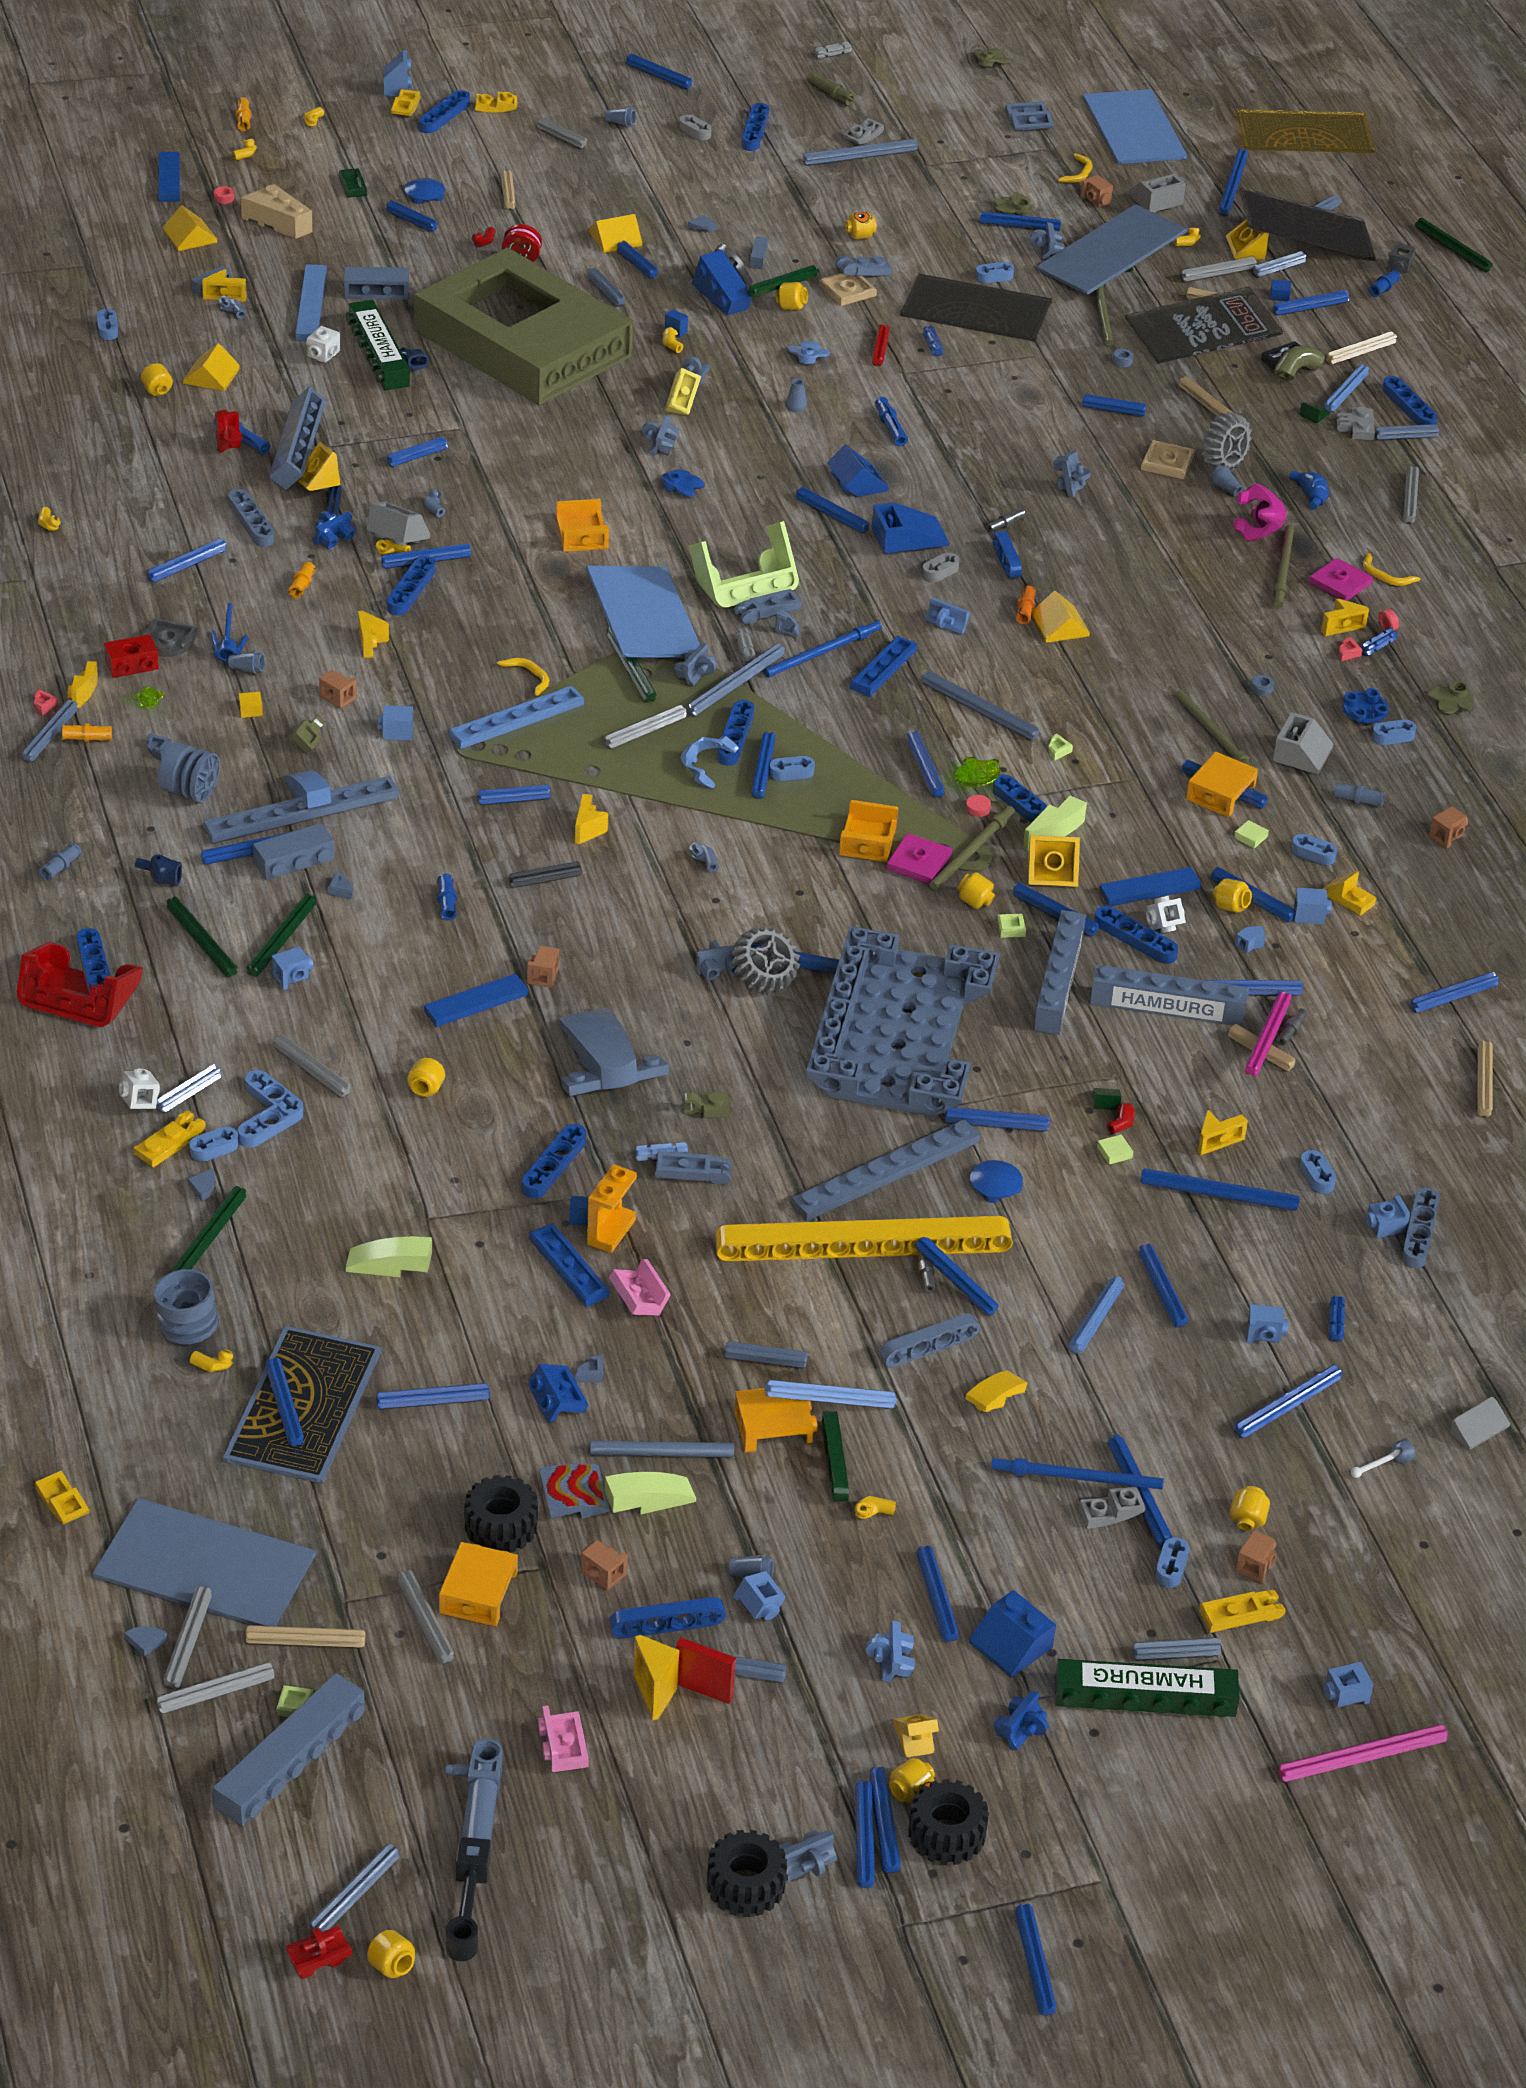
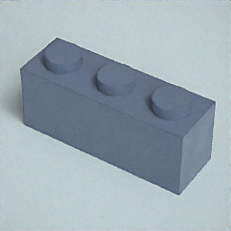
M345 267V299L408 300L409 268Z
M322 823L253 843V862L265 880L334 860V839Z

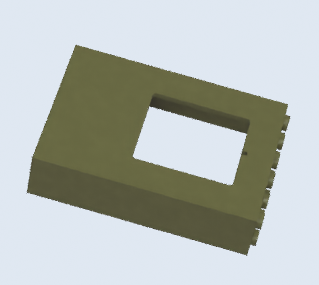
M508 247L414 294V331L538 405L632 357V319ZM508 287L544 308V310L511 327H507L471 305Z

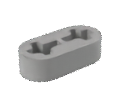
M683 115L680 117L679 129L698 140H708L711 138L712 127L710 124L693 115Z
M944 553L923 564V579L928 582H938L956 573L959 569V556L954 553Z

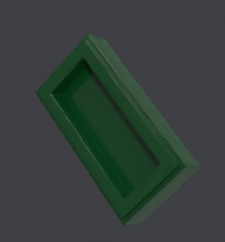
M359 168L339 170V178L347 198L367 196V188Z

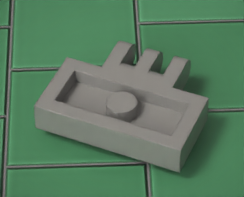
M1351 407V413H1337L1336 422L1339 432L1352 433V439L1374 440L1373 409Z

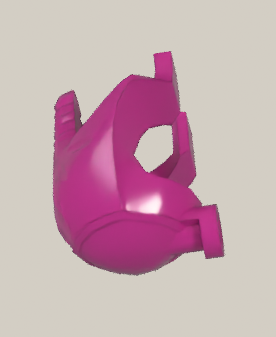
M1254 484L1243 492H1238L1237 503L1249 504L1254 500L1261 499L1251 510V516L1257 527L1252 526L1246 519H1234L1233 529L1240 532L1247 541L1259 540L1276 532L1283 526L1287 518L1286 508L1282 501L1269 489L1260 484Z

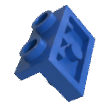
M539 1364L528 1382V1387L547 1422L553 1423L560 1411L584 1413L589 1405L567 1366Z

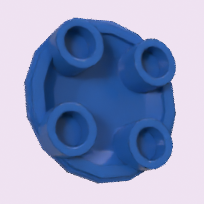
M417 178L406 183L404 191L412 198L413 203L422 204L424 201L443 200L445 187L440 181L435 179Z
M1369 688L1366 691L1346 692L1344 695L1342 708L1349 718L1361 723H1377L1387 717L1389 711L1388 704L1380 696V692L1377 689Z
M989 1160L981 1162L973 1168L970 1173V1183L975 1190L984 1195V1199L987 1202L995 1203L1000 1198L1020 1193L1023 1186V1176L1019 1169L1010 1163Z

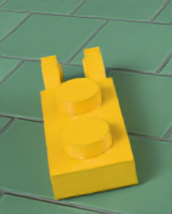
M186 1110L178 1115L175 1122L172 1121L135 1146L134 1155L154 1168L188 1145L192 1138L201 1134L206 1127V1123L201 1118L193 1121L194 1114Z
M1275 1590L1257 1593L1253 1591L1201 1603L1199 1607V1612L1210 1633L1265 1620L1268 1622L1283 1617L1286 1610L1282 1604L1276 1603L1279 1596Z

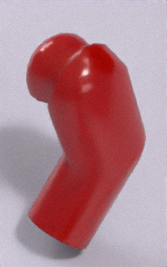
M487 227L483 236L480 232H477V235L474 233L472 235L474 245L482 247L491 244L496 230L493 227Z
M1123 1103L1117 1107L1119 1117L1107 1123V1129L1110 1134L1114 1135L1133 1125L1135 1109L1130 1103Z

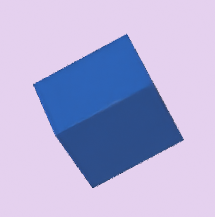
M1272 279L1270 300L1289 301L1291 281Z
M672 309L665 314V329L672 327L678 333L675 336H683L688 332V316Z
M571 1196L569 1225L588 1226L589 1197Z

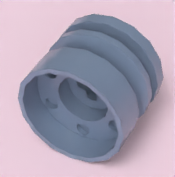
M176 741L168 747L162 758L158 773L159 787L161 790L176 795L183 794V797L202 803L210 797L216 786L220 771V759L215 753L207 752L203 749L196 750L193 746Z
M194 1269L173 1271L160 1279L155 1286L154 1297L162 1335L171 1342L189 1345L202 1342L210 1337L217 1329L219 1322L211 1279L205 1273Z

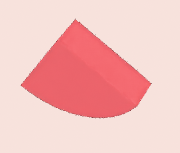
M1348 637L1340 645L1338 656L1341 661L1362 656V649L1352 637Z
M41 689L35 693L34 708L39 715H45L58 705L57 697Z

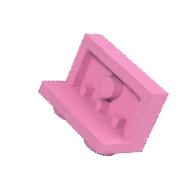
M642 1259L636 1271L613 1269L609 1276L616 1291L620 1294L632 1314L659 1316L670 1297V1292L648 1259Z
M542 1706V1718H537L540 1737L545 1736L546 1742H542L544 1761L550 1760L552 1772L589 1767V1758L579 1711L550 1715L549 1706Z

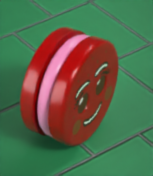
M516 224L509 227L504 234L502 250L508 247L532 262L538 258L542 246V238L539 232L525 224Z

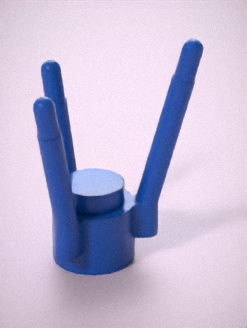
M232 603L227 605L224 638L218 643L215 631L211 630L210 632L214 646V657H218L223 662H228L230 655L241 654V650L248 640V635H244L237 647L235 641L230 638Z

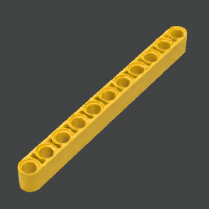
M1003 1216L723 1225L715 1231L717 1256L719 1259L728 1262L918 1255L916 1243L922 1237L929 1238L945 1254L1005 1252L1013 1244L1009 1221Z

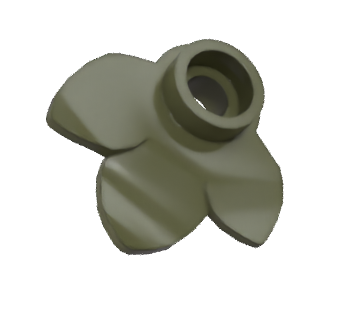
M991 48L987 51L978 49L974 51V55L979 59L978 64L991 67L994 62H1010L1009 59L1003 57L1004 52L999 49Z
M1014 192L1010 200L995 198L996 210L1001 213H1015L1016 215L1025 216L1031 212L1032 206L1026 196L1018 192Z
M1453 681L1448 687L1437 686L1430 690L1427 695L1429 698L1439 701L1438 709L1444 714L1455 713L1459 708L1470 711L1474 706V700L1470 697L1469 687L1462 681Z

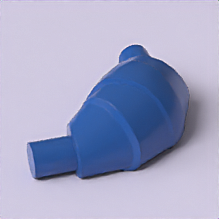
M1291 472L1290 479L1298 481V485L1302 487V490L1309 497V508L1315 510L1319 505H1323L1329 497L1326 479L1315 472Z

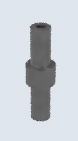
M1021 508L1012 513L1007 512L1000 515L997 520L987 524V530L993 532L1001 527L1007 528L1013 525L1014 521L1025 517L1024 509Z
M1300 1008L1294 1017L1289 1018L1284 1024L1283 1031L1277 1038L1279 1045L1284 1046L1292 1036L1299 1032L1301 1023L1308 1015L1305 1009Z
M917 1250L919 1259L917 1265L918 1273L923 1279L925 1291L931 1293L935 1290L933 1278L935 1274L934 1265Z

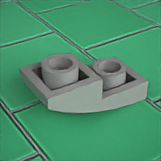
M867 118L860 125L854 123L843 134V138L859 145L864 144L879 136L884 131V125Z
M1137 1487L1109 1489L1108 1497L1080 1500L1078 1506L1087 1529L1115 1524L1145 1511V1505Z

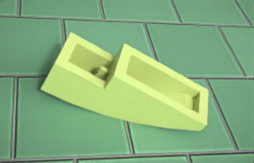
M1069 796L1058 808L1049 804L1025 829L1023 849L1029 850L1030 835L1065 837L1076 830L1085 821L1087 802Z
M393 1237L363 1243L350 1248L346 1272L401 1277L402 1270L428 1272L432 1255V1237Z
M632 1472L605 1476L604 1492L613 1513L638 1508L640 1514L696 1502V1497L688 1478L662 1472Z

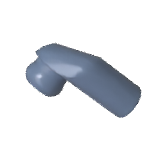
M227 296L219 298L218 303L221 309L235 313L238 319L245 318L246 311L239 300L228 298Z
M694 842L689 846L691 856L695 860L705 863L709 872L718 870L719 864L712 848L701 845L698 842Z

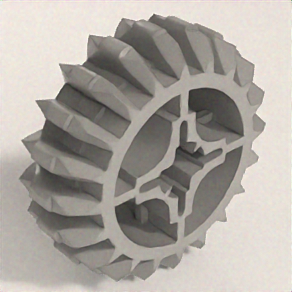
M1227 412L1221 413L1220 416L1215 417L1214 422H1210V428L1206 429L1207 434L1203 437L1205 441L1201 446L1204 448L1202 455L1205 457L1204 462L1208 463L1209 467L1216 469L1218 466H1223L1232 472L1234 468L1239 467V463L1244 462V456L1248 455L1247 450L1251 447L1249 441L1252 439L1249 436L1252 430L1249 428L1250 423L1246 422V418L1236 413Z
M765 925L760 926L759 929L754 927L744 932L741 938L735 942V948L732 951L734 958L731 964L738 966L735 969V973L742 974L740 982L745 980L749 982L748 988L756 986L757 993L765 989L767 994L773 990L777 993L783 988L788 987L797 976L796 971L800 966L797 963L800 955L794 953L797 946L789 944L791 938L785 939L782 937L783 931L778 934L775 933L774 927L769 928V930L766 929ZM763 945V948L757 947L756 949L751 948V946ZM777 970L781 972L776 975L769 974V971L775 972Z

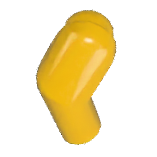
M317 107L304 114V122L307 126H315L318 118L324 116L322 107Z
M253 139L244 140L245 148L232 151L235 161L249 158L254 154L257 147Z
M1189 228V235L1180 236L1175 239V247L1194 245L1200 239L1199 228Z
M672 327L666 328L663 331V345L676 353H680L683 349V344L675 340V335H678L677 331Z
M48 507L40 509L38 524L49 531H56L61 522L59 518L54 519L55 515L51 516V510Z
M381 539L375 545L376 551L381 555L411 551V546L395 544L392 539Z
M223 1349L218 1352V1357L211 1358L201 1352L194 1351L190 1357V1363L207 1372L225 1370L233 1364L231 1361L233 1353Z
M868 1496L855 1505L854 1512L861 1519H868L878 1513L894 1515L896 1501Z

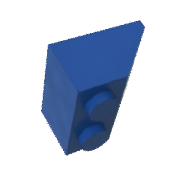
M846 444L827 462L832 469L831 475L841 482L839 486L847 494L852 492L857 497L886 492L890 489L873 464Z
M1012 1590L991 1606L969 1638V1643L1012 1678L1053 1648L1056 1624L1019 1593Z

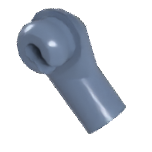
M431 489L430 494L426 496L424 505L426 509L440 518L445 513V508L439 504L442 493L437 489Z

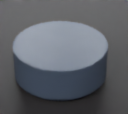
M1117 349L1112 353V363L1118 367H1129L1133 363L1134 355L1127 349Z
M1257 675L1251 679L1250 690L1254 694L1268 696L1273 693L1274 681L1270 677Z

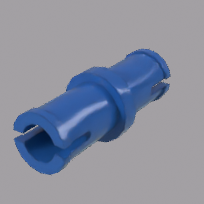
M1390 270L1386 275L1380 276L1376 283L1369 287L1370 295L1378 297L1381 293L1389 291L1393 284L1400 280L1399 272Z
M441 874L437 878L439 887L437 901L440 903V915L444 920H453L457 916L455 905L457 893L454 890V879L450 874Z

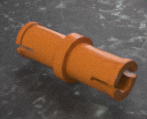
M1026 586V589L1023 587L1021 598L1017 601L1018 612L1016 620L1020 624L1029 623L1032 610L1035 609L1034 598L1036 590L1032 586Z

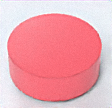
M221 186L213 192L214 200L218 203L227 204L234 200V190L230 187Z
M1386 609L1379 613L1378 621L1384 631L1389 628L1395 631L1399 628V620L1393 610Z
M973 795L967 799L966 810L970 815L983 817L990 813L991 801L986 796Z

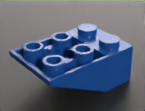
M898 503L873 505L871 528L884 553L915 551L949 545V541L936 516Z

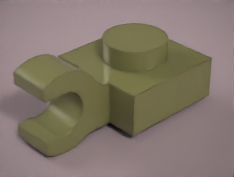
M319 715L312 721L305 719L300 722L290 737L307 754L314 749L322 738L318 730L325 721Z
M692 1092L684 1094L685 1104H683V1110L685 1114L703 1113V1118H730V1104L727 1092H701V1097Z

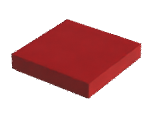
M680 1637L676 1644V1649L679 1650L677 1685L730 1704L734 1697L736 1658Z

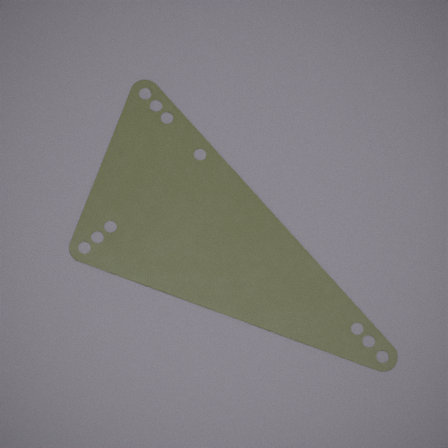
M614 652L549 687L538 696H533L524 701L527 702L573 686L584 697V705L482 741L486 745L482 750H472L469 747L460 749L455 744L457 753L467 759L835 842H840L842 830L845 829L850 800L897 806V827L890 854H894L906 834L909 833L952 848V855L945 866H948L974 840L743 685H740L696 716L686 712V718L609 749L604 743L606 735L678 705H682L687 710V705L728 677L727 674L716 668L712 674H704L694 686H688L686 679L677 678L674 666L678 662L686 661L685 658L656 657L659 660L657 664L646 665L641 661L643 657H636L641 668L651 672L648 680L657 694L654 702L649 701L647 703L641 696L617 652ZM739 700L752 702L754 704V719L739 761L731 766L722 765L717 760L718 748L702 750L697 754V762L692 763V766L703 769L705 775L715 783V787L710 789L699 785L694 781L695 774L683 765L680 758L682 752L688 744L701 737L715 739L722 737L734 703ZM735 724L734 726H739V727H741V726H744V725ZM767 731L768 733L773 732L776 735L771 761L777 758L808 756L815 761L814 775L807 779L776 781L768 774L764 797L761 799L758 797L753 798L751 795L762 735ZM495 746H504L508 749V753L498 756L492 754L491 749ZM518 751H526L531 754V758L520 761L515 759L513 755ZM593 766L598 768L600 773L596 776H587L582 770L585 767ZM982 845L975 852L979 855V859L974 862L966 861L959 870L980 871L987 868L992 862L991 851Z

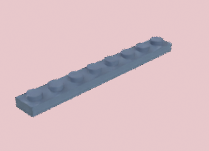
M386 776L330 790L331 804L308 809L301 798H295L205 820L204 829L212 843L225 841L399 798V789L391 776Z
M965 1119L792 1197L791 1206L806 1221L811 1220L979 1143L981 1134Z

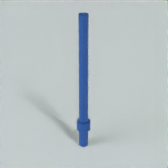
M875 621L866 626L860 625L855 627L850 633L764 669V673L769 678L852 641H861L867 638L869 634L882 629L880 621Z
M993 1458L991 1469L1010 1471L1014 1475L1019 1476L1035 1474L1163 1490L1164 1478L1028 1462V1459L1015 1458V1460Z

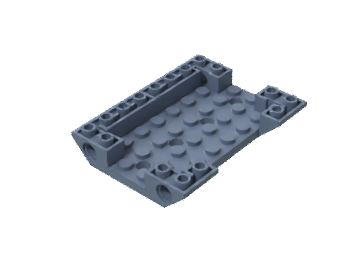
M850 926L806 1069V1076L831 1098L934 1117L961 1104L971 1062L950 1059V1053L963 1006L991 992L1000 953L950 944L946 958L900 950V935ZM920 973L923 974V976L916 977L913 974ZM911 1009L913 1012L905 1013L902 1010ZM898 1045L902 1046L903 1048L901 1050H896L892 1047ZM888 1082L893 1085L891 1087H885L881 1084Z

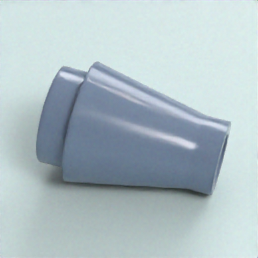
M631 107L606 111L605 118L607 122H613L626 127L636 123V111L631 109Z
M799 378L791 381V387L786 399V405L792 412H802L807 406L804 380Z
M1218 466L1210 476L1213 485L1231 493L1233 496H1237L1238 492H1241L1243 486L1227 467Z
M257 650L230 655L228 665L230 669L258 674L265 669V656Z
M766 1554L730 1559L729 1574L732 1576L744 1578L767 1571L770 1577L773 1578L774 1560L772 1557H767Z

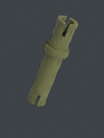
M811 71L808 74L813 79L807 77V81L829 93L833 99L841 100L848 106L854 103L849 97L855 99V94L845 90L841 84H835L815 71Z

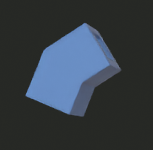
M1252 926L1244 928L1237 933L1235 946L1246 953L1255 948H1264L1266 935L1263 927Z

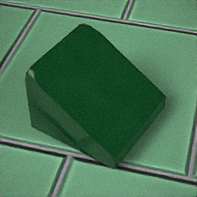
M1301 403L1300 415L1315 423H1319L1330 414L1329 411L1312 403Z
M1093 1088L1094 1109L1117 1110V1107L1121 1104V1092L1119 1089Z

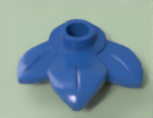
M683 469L664 473L661 478L662 486L665 489L673 492L678 491V493L690 497L695 496L693 489L705 487V483L699 477L691 475L689 471Z

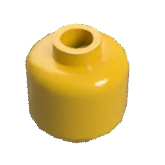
M799 282L782 283L779 291L775 293L776 303H779L783 310H800L808 301L807 289Z
M149 364L141 373L140 379L143 386L153 396L163 395L172 387L173 379L162 364Z
M977 872L971 875L966 874L957 888L959 899L974 909H980L983 905L988 907L995 897V894L992 893L994 889L993 882Z
M1226 878L1215 886L1213 898L1220 910L1240 913L1250 905L1252 893L1245 882Z
M421 1058L414 1063L408 1074V1085L415 1094L424 1097L433 1096L438 1092L445 1079V1070L438 1061L432 1058Z
M1246 1486L1234 1494L1229 1511L1230 1518L1243 1531L1258 1529L1264 1526L1267 1520L1270 1500L1262 1489L1255 1486Z
M385 1930L372 1939L367 1951V1959L370 1965L384 1976L398 1978L407 1974L413 1967L415 1948L409 1940L398 1932Z

